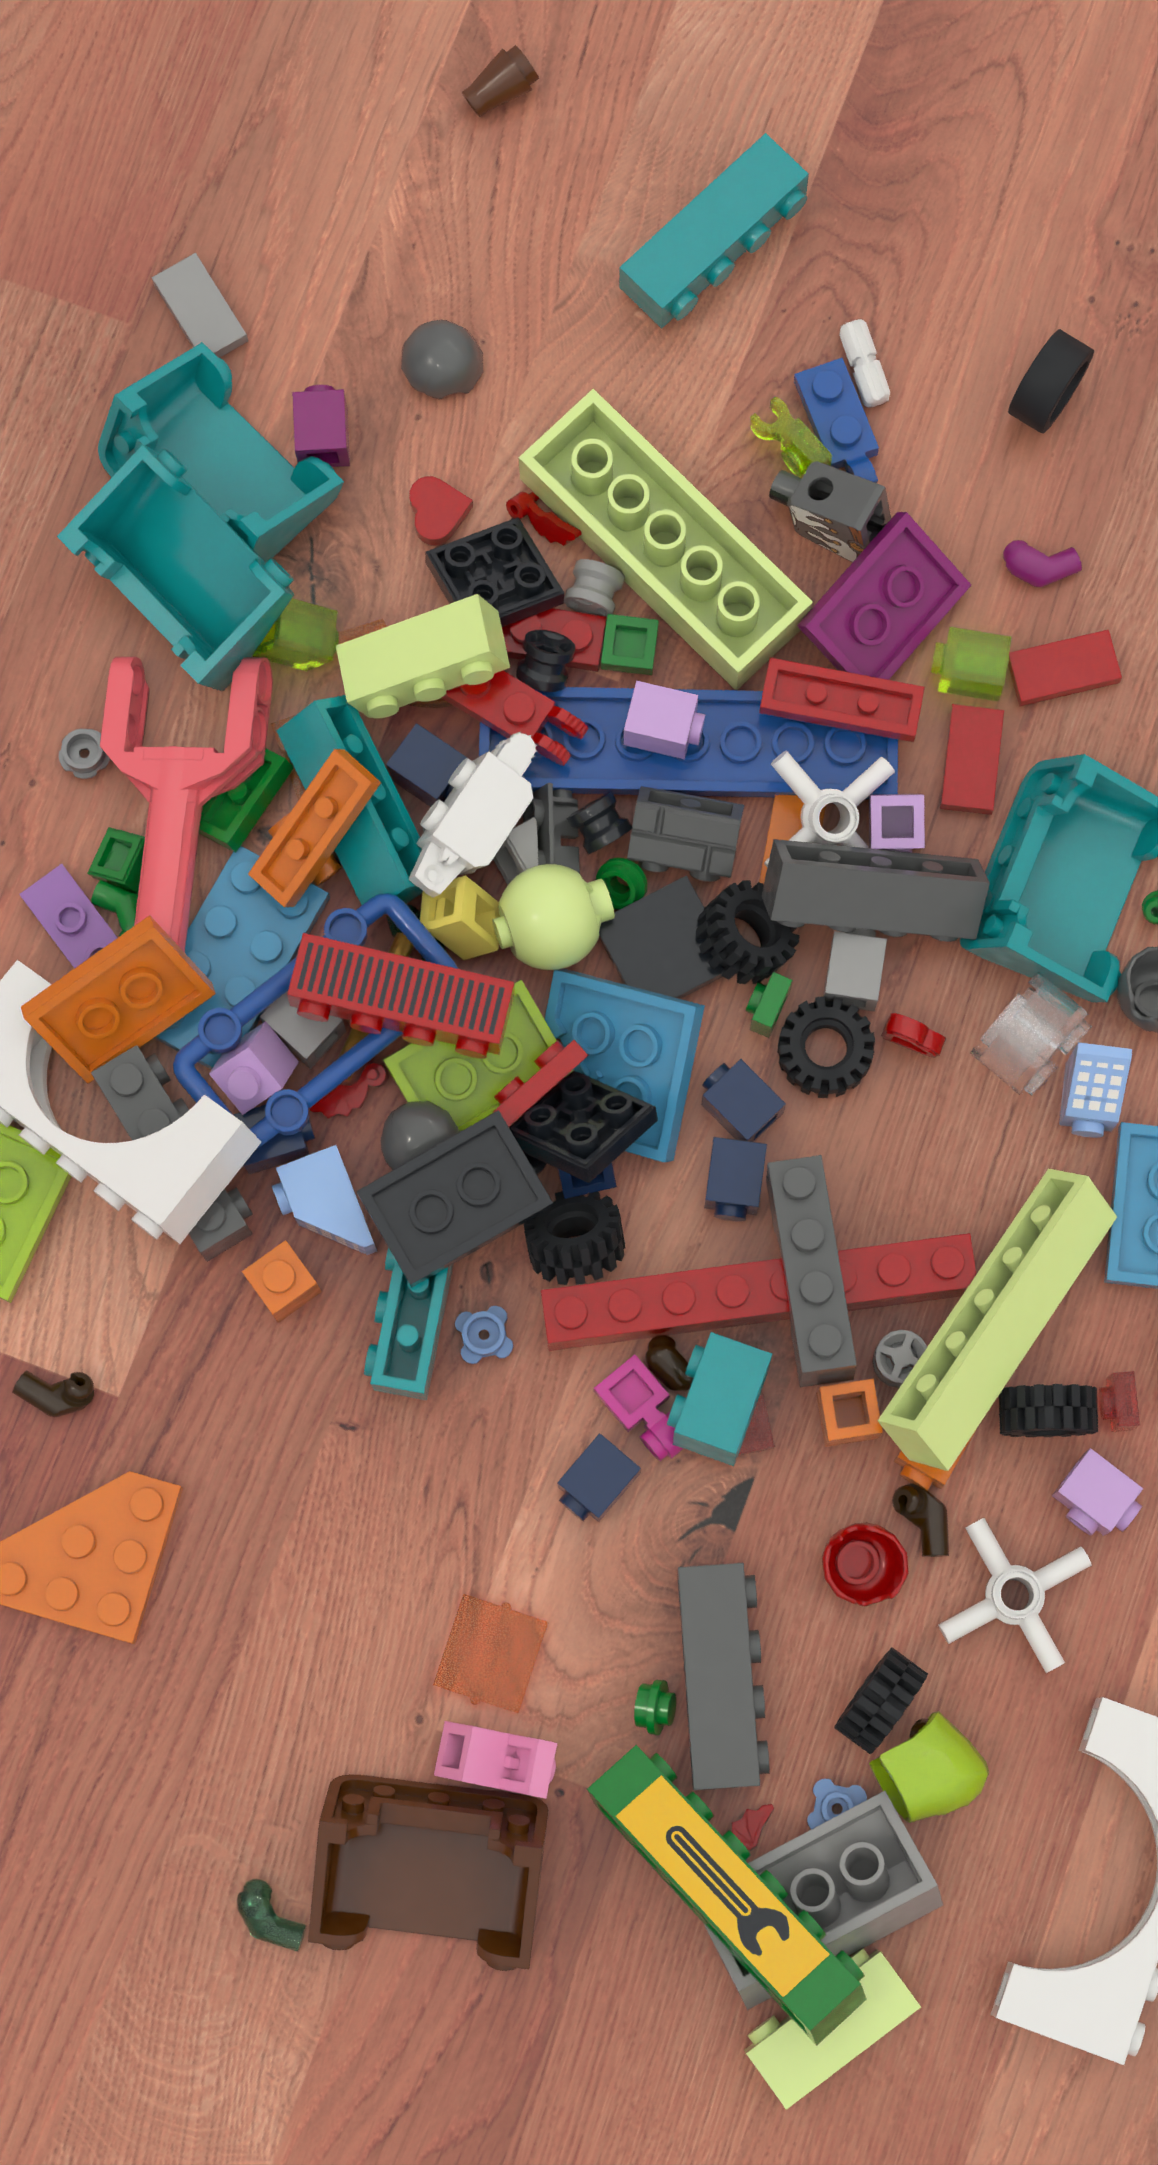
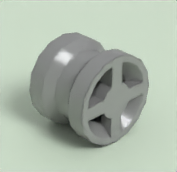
M589 559L576 561L573 570L576 580L574 586L566 590L564 603L576 612L600 616L613 614L615 603L612 599L614 593L622 589L625 576L616 568L599 561Z
M897 1330L890 1332L881 1339L874 1351L872 1360L874 1372L883 1383L890 1387L900 1388L926 1350L927 1345L920 1336L912 1331Z

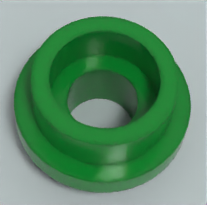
M621 857L609 859L599 868L596 874V880L603 879L614 909H622L640 900L647 892L648 883L645 873L635 862ZM617 877L622 878L629 886L621 884Z

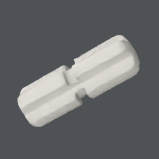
M858 319L842 325L839 336L850 366L855 367L853 368L855 371L853 376L863 404L869 408L886 403L890 397V389L880 360H875L877 352L867 323L862 319Z

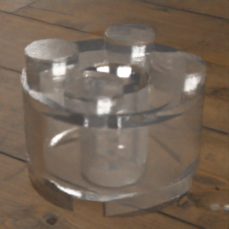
M1040 972L1028 982L1036 991L1029 987L1023 995L1018 993L981 1037L980 1040L983 1043L974 1047L970 1052L973 1057L1019 1095L1024 1090L1031 1096L1037 1090L1039 1091L1059 1067L1051 1061L1059 1050L1067 1055L1093 1027L1085 1020L1089 1013Z

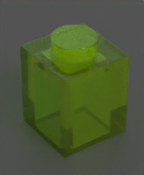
M292 598L254 652L253 657H265L270 662L304 671H309L333 661L336 645L339 643V633L336 629L338 611Z
M949 627L945 643L936 642L930 673L940 674L937 691L999 701L1004 688L1012 637Z

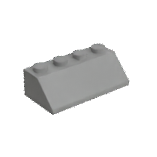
M886 1791L873 1796L748 1863L758 1875L768 1870L779 1881L788 1893V1896L783 1901L796 1915L805 1910L814 1918L826 1933L821 1942L835 1956L841 1950L850 1956L943 1906L938 1885ZM705 1926L747 2010L771 1998L764 1988Z

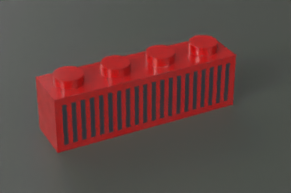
M303 933L287 996L290 1006L298 1008L297 1014L310 1020L327 1022L329 1016H335L350 1020L349 1026L362 1032L381 1034L382 1028L403 1032L402 1039L413 1044L434 1046V1042L437 1040L456 1045L455 1051L459 1054L485 1059L487 1053L500 1055L515 994V982Z

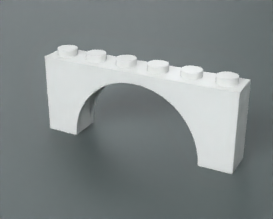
M17 960L0 980V1123L8 1128L13 1120L24 1127L19 1134L23 1140L43 1155H45L49 1148L60 1154L61 1157L57 1160L56 1164L80 1183H82L87 1175L96 1181L98 1185L93 1191L113 1208L119 1211L124 1204H127L137 1213L131 1220L157 1240L164 1232L181 1244L260 1145L261 1141L242 1121L206 1095H203L188 1112L169 1126L136 1140L120 1143H99L79 1139L64 1132L53 1115L47 1093V1067L52 1047L23 1018L21 1010L22 1005L52 984Z
M1101 1697L1095 1699L1078 1751L1094 1757L1116 1772L1136 1794L1146 1811L1154 1833L1157 1850V1872L1151 1899L1143 1916L1131 1933L1110 1951L1096 1959L1075 1966L1054 1969L1033 1968L1008 1962L990 2015L1124 2065L1128 2054L1134 2057L1137 2055L1144 2037L1145 2024L1138 2021L1145 2000L1153 2002L1158 1993V1968H1156L1158 1963V1717Z

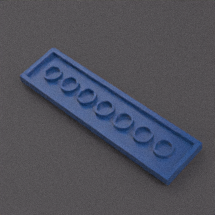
M565 687L557 692L536 690L556 702L557 707H561L581 719L589 729L582 739H578L566 734L550 722H546L540 733L562 744L570 752L571 756L563 766L535 752V757L531 759L532 762L522 775L524 779L531 783L532 793L547 783H553V790H570L572 794H606L612 791L613 794L638 795L640 787L644 786L694 796L774 798L775 795H796L771 765L773 760L781 753L788 751L820 790H845L875 761L883 757L893 767L895 773L870 795L898 794V739L761 714L759 710L763 691L674 689L698 695L697 713L706 714L699 745L689 743L686 757L681 759L624 745V727L634 688ZM481 722L479 757L488 751L492 752L500 741L507 739Z

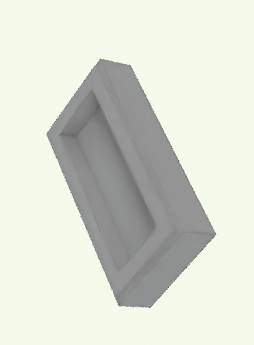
M196 253L152 277L154 286L192 347L203 342L220 358L248 342L247 334Z

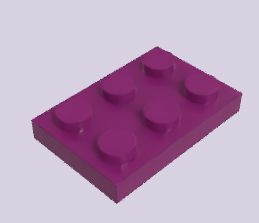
M897 512L797 626L837 670L889 680L971 587V584L907 512Z

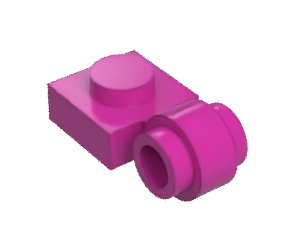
M635 1354L594 1387V1393L627 1432L631 1431L641 1421L645 1423L646 1431L639 1437L658 1461L663 1460L666 1456L672 1459L684 1449L673 1445L675 1428L667 1425L671 1410L666 1415L664 1412L657 1410L659 1406L669 1399V1393Z

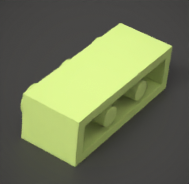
M478 594L336 645L347 703L368 718L392 716L399 711V707L416 701L428 702L440 699L446 694L447 690L464 684L476 685L491 680L495 673L510 668L499 612Z
M864 1948L850 1956L865 1975L859 1982L862 1985L867 2000L817 2046L789 2016L779 2023L773 2015L747 2035L752 2044L744 2050L786 2110L921 2008L881 1951L876 1949L868 1955Z

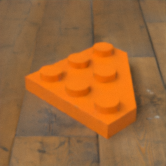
M129 1471L0 1541V1605L135 1644L183 1487Z

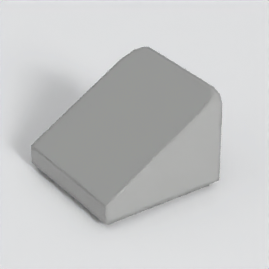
M535 817L513 828L494 856L493 860L507 885L521 872L538 866V836Z

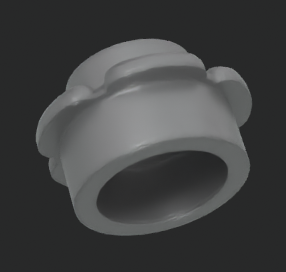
M77 729L68 733L63 739L61 750L59 751V761L65 771H72L74 776L80 779L92 778L99 769H105L110 758L100 747L101 733L93 729ZM82 750H88L89 756L87 758L80 757Z

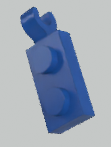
M843 357L794 374V384L826 464L837 469L844 467L846 472L877 483L876 472L868 458L878 455L879 446Z

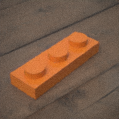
M334 749L248 875L284 908L295 907L381 782L345 749Z

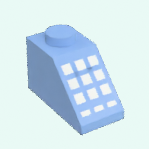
M1078 1042L1065 1063L1059 1125L1072 1127L1071 1133L1082 1137L1098 1138L1104 1136V1131H1113L1120 1118L1131 1064L1132 1049Z
M336 1145L276 1168L281 1182L272 1185L283 1215L293 1212L299 1226L363 1254L369 1255L377 1252Z

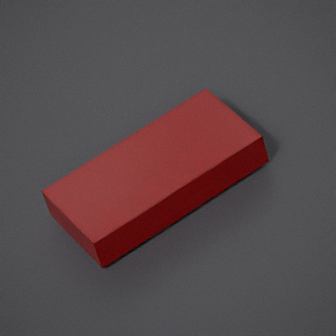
M1109 629L1009 652L1006 658L1019 707L1118 684L1122 679Z
M952 704L940 809L992 815L1004 710Z

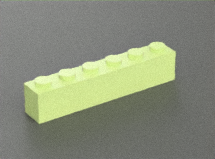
M1048 1168L877 1420L910 1461L949 1471L1116 1220V1214L1089 1176Z

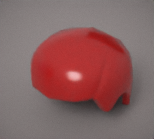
M868 1522L854 1523L838 1530L830 1537L822 1554L823 1577L835 1595L859 1606H869L886 1599H893L899 1594L909 1574L907 1552L893 1533L877 1524Z

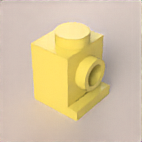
M466 875L455 878L440 895L434 898L423 891L420 921L432 936L463 960H467L499 949V942L492 923V919L500 917L499 902Z

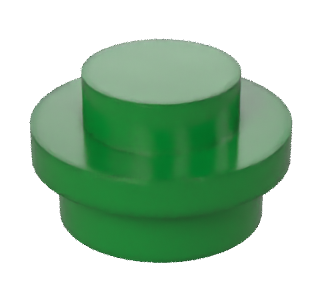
M656 1679L653 1684L642 1683L640 1685L635 1700L634 1721L637 1727L647 1728L648 1734L660 1735L664 1725L671 1726L674 1721L676 1694L669 1692L667 1681Z

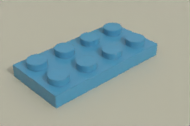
M240 846L236 853L233 852L187 930L185 954L212 982L216 994L158 1034L154 1039L179 1052L183 1046L199 1035L198 1024L201 1017L207 1011L213 1008H226L230 1010L295 959L303 933L310 934L330 899L328 892L310 884L295 907L284 908L248 875L260 856ZM265 1010L242 1027V1037L256 1028L260 1021V1016ZM210 1052L198 1063L212 1070L222 1054Z

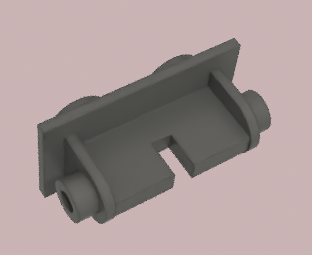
M547 783L533 792V799L523 813V823L533 817L537 821L538 865H562L580 874L579 847L561 846V838L576 839L579 837L578 829L572 828L566 819L578 810V800L573 798L572 791L553 790V783Z

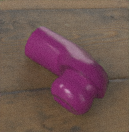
M1015 540L1009 543L1003 551V559L1006 562L1008 571L1034 587H1044L1082 571L1080 558L1073 547L1048 557L1029 546L1025 541Z

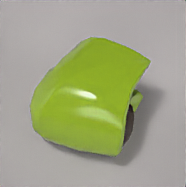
M939 1711L932 1713L928 1719L922 1718L916 1721L911 1728L910 1738L907 1741L884 1752L879 1758L869 1763L881 1789L886 1791L896 1811L909 1823L935 1815H946L961 1807L968 1806L982 1792L989 1775L988 1765L972 1743Z

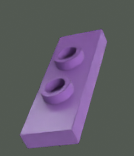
M60 864L19 894L73 968H76L117 939V936L63 864Z

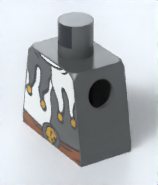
M818 461L812 462L809 465L803 478L781 470L775 477L769 493L770 499L789 507L794 529L799 535L851 562L860 555L891 519L886 488L884 486Z

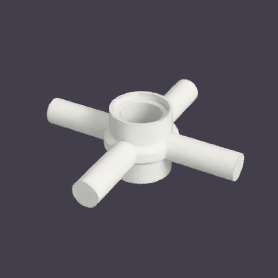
M784 751L771 763L772 767L804 803L800 814L803 828L788 841L869 848L856 832L859 824L857 806L895 773V770L886 759L880 757L843 791L837 789L820 790L788 751ZM834 803L839 809L840 820L833 830L826 832L820 825L819 815L825 805ZM769 858L764 862V864L766 865L767 868H768Z
M985 1518L967 1526L965 1529L992 1576L987 1583L984 1600L938 1624L947 1643L950 1644L997 1618L1003 1623L1019 1625L1046 1673L1064 1664L1065 1661L1038 1614L1044 1605L1046 1590L1092 1566L1085 1550L1080 1546L1033 1572L1023 1566L1010 1565ZM1017 1580L1026 1586L1029 1600L1023 1610H1012L1003 1603L1001 1589L1006 1581Z

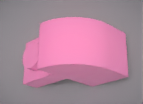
M445 1721L434 1776L546 1799L549 1784L554 1777L556 1769L555 1753L557 1743Z

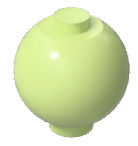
M544 864L521 872L508 884L498 905L500 917L492 919V923L501 949L510 947L513 955L518 960L533 968L558 970L572 966L585 958L599 939L601 923L614 919L615 914L608 889L602 878L587 883L577 871L569 867L557 864Z

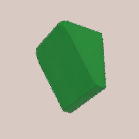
M108 827L87 874L98 880L106 881L138 894L145 837Z

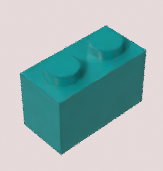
M713 1332L710 1333L705 1347L695 1345L685 1373L686 1376L694 1378L687 1397L677 1394L667 1421L668 1426L675 1428L673 1445L734 1466L767 1377L773 1354Z

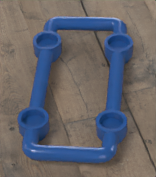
M389 893L378 894L370 898L357 910L341 908L332 912L325 921V935L322 937L364 946L368 937L367 928L384 914H387L427 962L458 969L452 958L407 904L396 895ZM296 958L230 1010L226 1008H213L201 1017L198 1024L199 1035L180 1049L173 1062L174 1074L178 1082L196 1103L203 1095H206L233 1115L197 1071L195 1064L210 1052L218 1054L228 1053L239 1045L243 1035L242 1027L288 991ZM382 1028L381 1034L369 1033L298 1091L284 1089L275 1092L266 1103V1116L250 1128L261 1141L257 1148L263 1146L278 1133L294 1135L302 1131L309 1120V1108L400 1037L403 1032Z

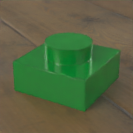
M607 614L601 669L653 675L659 620Z
M773 972L767 986L759 982L757 983L745 1010L754 1015L751 1021V1031L770 1038L790 993L793 980Z

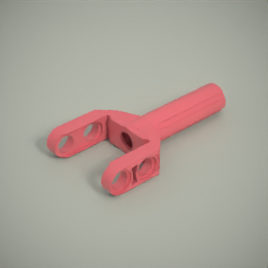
M115 657L110 665L100 747L149 802L134 926L150 915L184 953L202 806L211 798L237 788L264 764L273 686L271 665L265 657H245L233 672L224 753H219L215 748L142 747L149 696V686L145 680L143 664L138 657Z

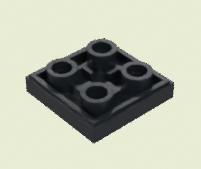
M519 517L425 552V563L449 604L478 594L498 610L502 627L564 604V591Z
M687 875L614 912V919L601 923L599 939L625 985L681 999L723 977L721 974L724 967L719 964L713 969L708 964L713 958L711 952L702 955L699 946L706 940L696 938V929L701 925L697 920L704 911V906Z
M574 1070L538 1103L528 1109L509 1129L523 1153L590 1183L658 1121L655 1106Z

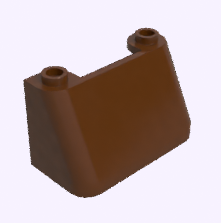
M348 1774L334 1778L329 1784L319 1820L308 1942L323 1944L332 1950H347L352 1948L354 1944L364 1940L368 1927L477 1941V1955L486 1961L487 1965L500 1971H510L516 1968L529 1970L549 1811L547 1805L542 1800L522 1794L367 1775Z

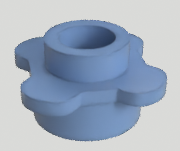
M491 1306L487 1311L474 1314L466 1311L458 1315L455 1327L462 1333L464 1346L461 1349V1356L464 1361L469 1364H477L484 1357L495 1355L502 1359L511 1354L513 1342L506 1336L504 1324L508 1317L503 1308ZM487 1330L489 1338L486 1340L480 1339V1331Z
M830 1779L817 1781L813 1787V1793L816 1797L814 1811L807 1817L808 1826L810 1829H813L840 1815L832 1812V1806L836 1803L842 1806L841 1813L866 1801L867 1795L865 1790L859 1785H851L848 1788L836 1786Z

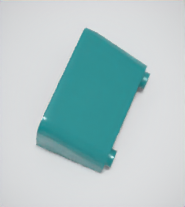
M201 342L114 395L98 443L99 459L107 473L113 477L142 445L151 448L158 454L164 448L167 449L187 468L182 477L267 562L335 501L344 481L328 463L313 456L304 458L294 468L228 403L233 386L231 370L224 360L217 357Z
M142 445L57 537L74 555L78 556L82 551L86 552L84 554L85 557L96 566L94 570L101 577L109 579L174 646L171 650L178 657L186 659L180 666L198 684L224 691L232 683L233 672L240 665L241 660L245 657H252L293 598L294 593L289 588V585L294 579L274 559L270 558L265 562L182 477L187 468L177 457L165 448L158 454L151 448Z
M1086 754L1048 759L1036 763L1026 774L1019 787L986 868L985 874L990 885L977 938H960L961 947L980 958L1093 1003L1108 1002L1110 995L1118 987L1121 971L1119 970L1120 961L1118 957L1106 951L1141 861L1152 860L1158 857V796Z

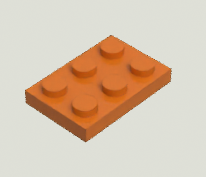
M149 915L21 1006L23 1018L89 1084L94 1080L91 1074L92 1071L136 1045L140 1048L216 993L212 982Z

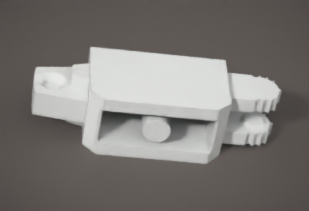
M518 732L511 735L510 738L500 741L492 752L488 751L473 761L468 758L463 760L448 781L454 788L445 802H442L440 799L437 800L423 817L420 825L426 830L416 843L422 848V851L410 874L409 880L429 896L434 898L440 895L458 875L471 874L481 867L488 866L532 801L531 783L522 777L532 762L531 759L535 757L534 753L537 752L535 749L537 745H535L531 735L528 736Z

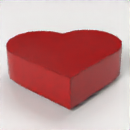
M425 476L418 479L412 484L409 491L410 505L416 514L415 531L422 542L431 546H439L446 543L473 508L472 499L433 476Z
M897 1013L890 1014L881 1034L885 1040L933 1058L940 1056L946 1041V1037L929 1029L925 1024Z

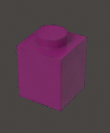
M312 385L305 388L302 392H292L294 443L297 462L306 457L313 456L328 463L331 467L350 466L348 410L344 389L335 390L329 385Z

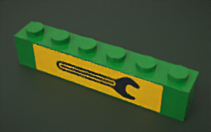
M635 1745L587 1788L595 1806L817 2046L867 2000L862 1985L859 1982L865 1977L864 1973L843 1950L835 1956L821 1942L826 1933L808 1912L802 1910L796 1915L783 1901L788 1896V1893L768 1870L763 1871L760 1875L756 1873L746 1862L751 1856L750 1852L730 1830L722 1836L709 1823L714 1815L698 1795L691 1791L685 1797L673 1784L678 1778L677 1775L659 1754L655 1753L652 1757L648 1758Z

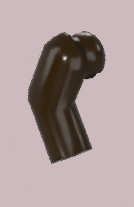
M658 1335L652 1338L648 1343V1351L645 1355L648 1368L667 1388L674 1391H689L694 1378L685 1375L688 1362L675 1349V1340L666 1335Z
M26 1370L16 1382L12 1393L48 1416L60 1417L82 1410L89 1405L94 1397V1383L89 1375L83 1372L71 1373L69 1379L50 1385Z
M912 1483L895 1490L892 1497L894 1509L921 1529L922 1557L949 1556L946 1506L929 1491Z

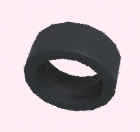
M1058 329L1040 350L1023 377L1012 398L1008 413L1036 431L1045 433L1058 418L1081 382L1093 358L1094 350L1061 329Z

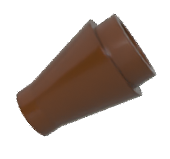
M516 45L507 52L502 48L475 81L462 91V94L474 112L481 117L487 111L532 91L530 85L536 82L539 76Z

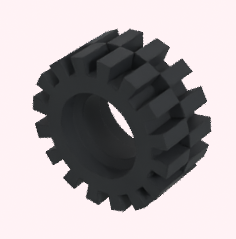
M743 880L738 885L736 883L729 885L704 908V911L697 920L701 925L696 929V938L706 939L699 946L702 955L711 952L713 958L708 964L713 969L719 964L722 965L724 970L721 976L728 980L737 974V983L746 984L750 980H752L753 984H756L770 977L773 972L777 971L796 952L794 947L799 943L800 935L793 933L798 927H788L777 921L770 920L762 899L764 884L758 882L752 888L751 880ZM735 918L745 921L755 930L761 947L749 943L742 937L736 927Z
M825 996L816 997L815 1002L810 1004L807 1001L803 1002L798 1006L797 1011L791 1012L788 1015L781 1029L777 1051L780 1057L779 1064L781 1070L786 1071L787 1080L792 1085L798 1084L801 1087V1092L807 1095L810 1092L818 1093V1098H827L828 1094L836 1093V1097L846 1093L847 1089L851 1087L854 1089L859 1085L864 1075L866 1076L870 1068L875 1043L874 1032L871 1033L869 1029L871 1023L866 1016L862 1018L858 1014V1007L854 1004H851L850 1007L842 1004L843 999L834 997L833 1001H825ZM829 1028L841 1034L847 1046L846 1055L841 1062L834 1066L824 1067L815 1064L808 1057L805 1042L814 1031Z
M563 1191L555 1193L556 1201L553 1202V1207L524 1223L530 1263H532L536 1274L542 1272L543 1279L549 1282L555 1276H557L558 1284L567 1285L569 1278H575L576 1285L585 1284L584 1276L592 1275L594 1280H598L603 1277V1268L612 1272L617 1267L616 1260L622 1261L625 1255V1240L617 1204L613 1205L612 1199L607 1195L601 1199L599 1192L589 1193L587 1197L580 1195L564 1199Z
M1036 1384L1034 1386L1006 1387L999 1394L1000 1434L1011 1437L1025 1436L1033 1438L1037 1436L1070 1437L1071 1435L1095 1434L1098 1432L1097 1388L1088 1385L1080 1386L1078 1384Z
M891 1647L875 1666L872 1673L866 1678L861 1688L858 1689L854 1698L839 1717L834 1728L867 1753L872 1754L911 1704L914 1696L919 1692L926 1680L928 1673Z

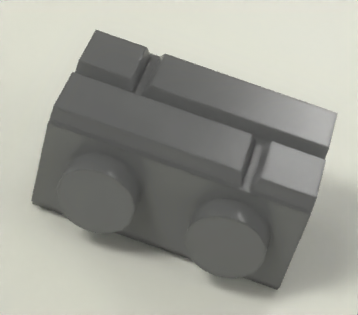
M641 786L635 806L627 859L638 861V865L641 868L652 872H664L669 867L689 870V874L692 877L702 881H717L721 876L731 878L744 805Z

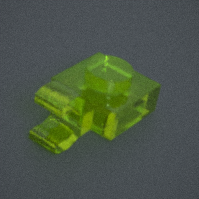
M774 397L770 400V409L778 417L776 422L772 424L764 423L756 413L750 416V428L757 437L763 440H778L781 442V457L796 476L801 477L805 474L809 465L815 461L831 466L832 454L800 418L795 420L791 416L786 403L780 398Z

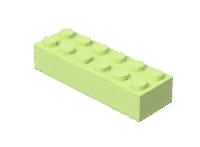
M594 389L518 457L520 480L562 521L581 530L582 535L579 537L607 565L622 572L625 576L624 582L735 690H738L800 631L797 625L812 609L813 601Z

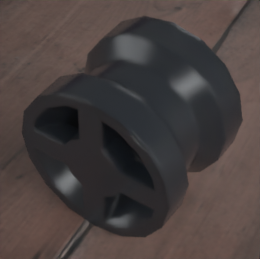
M548 630L529 631L525 635L523 642L526 656L518 662L516 677L535 690L544 692L563 690L568 680V672L565 667L566 664L573 660L575 644L572 640L557 632Z
M612 791L593 800L566 818L571 827L579 829L583 835V847L587 854L596 852L632 829L628 818L620 817L615 808L617 800Z

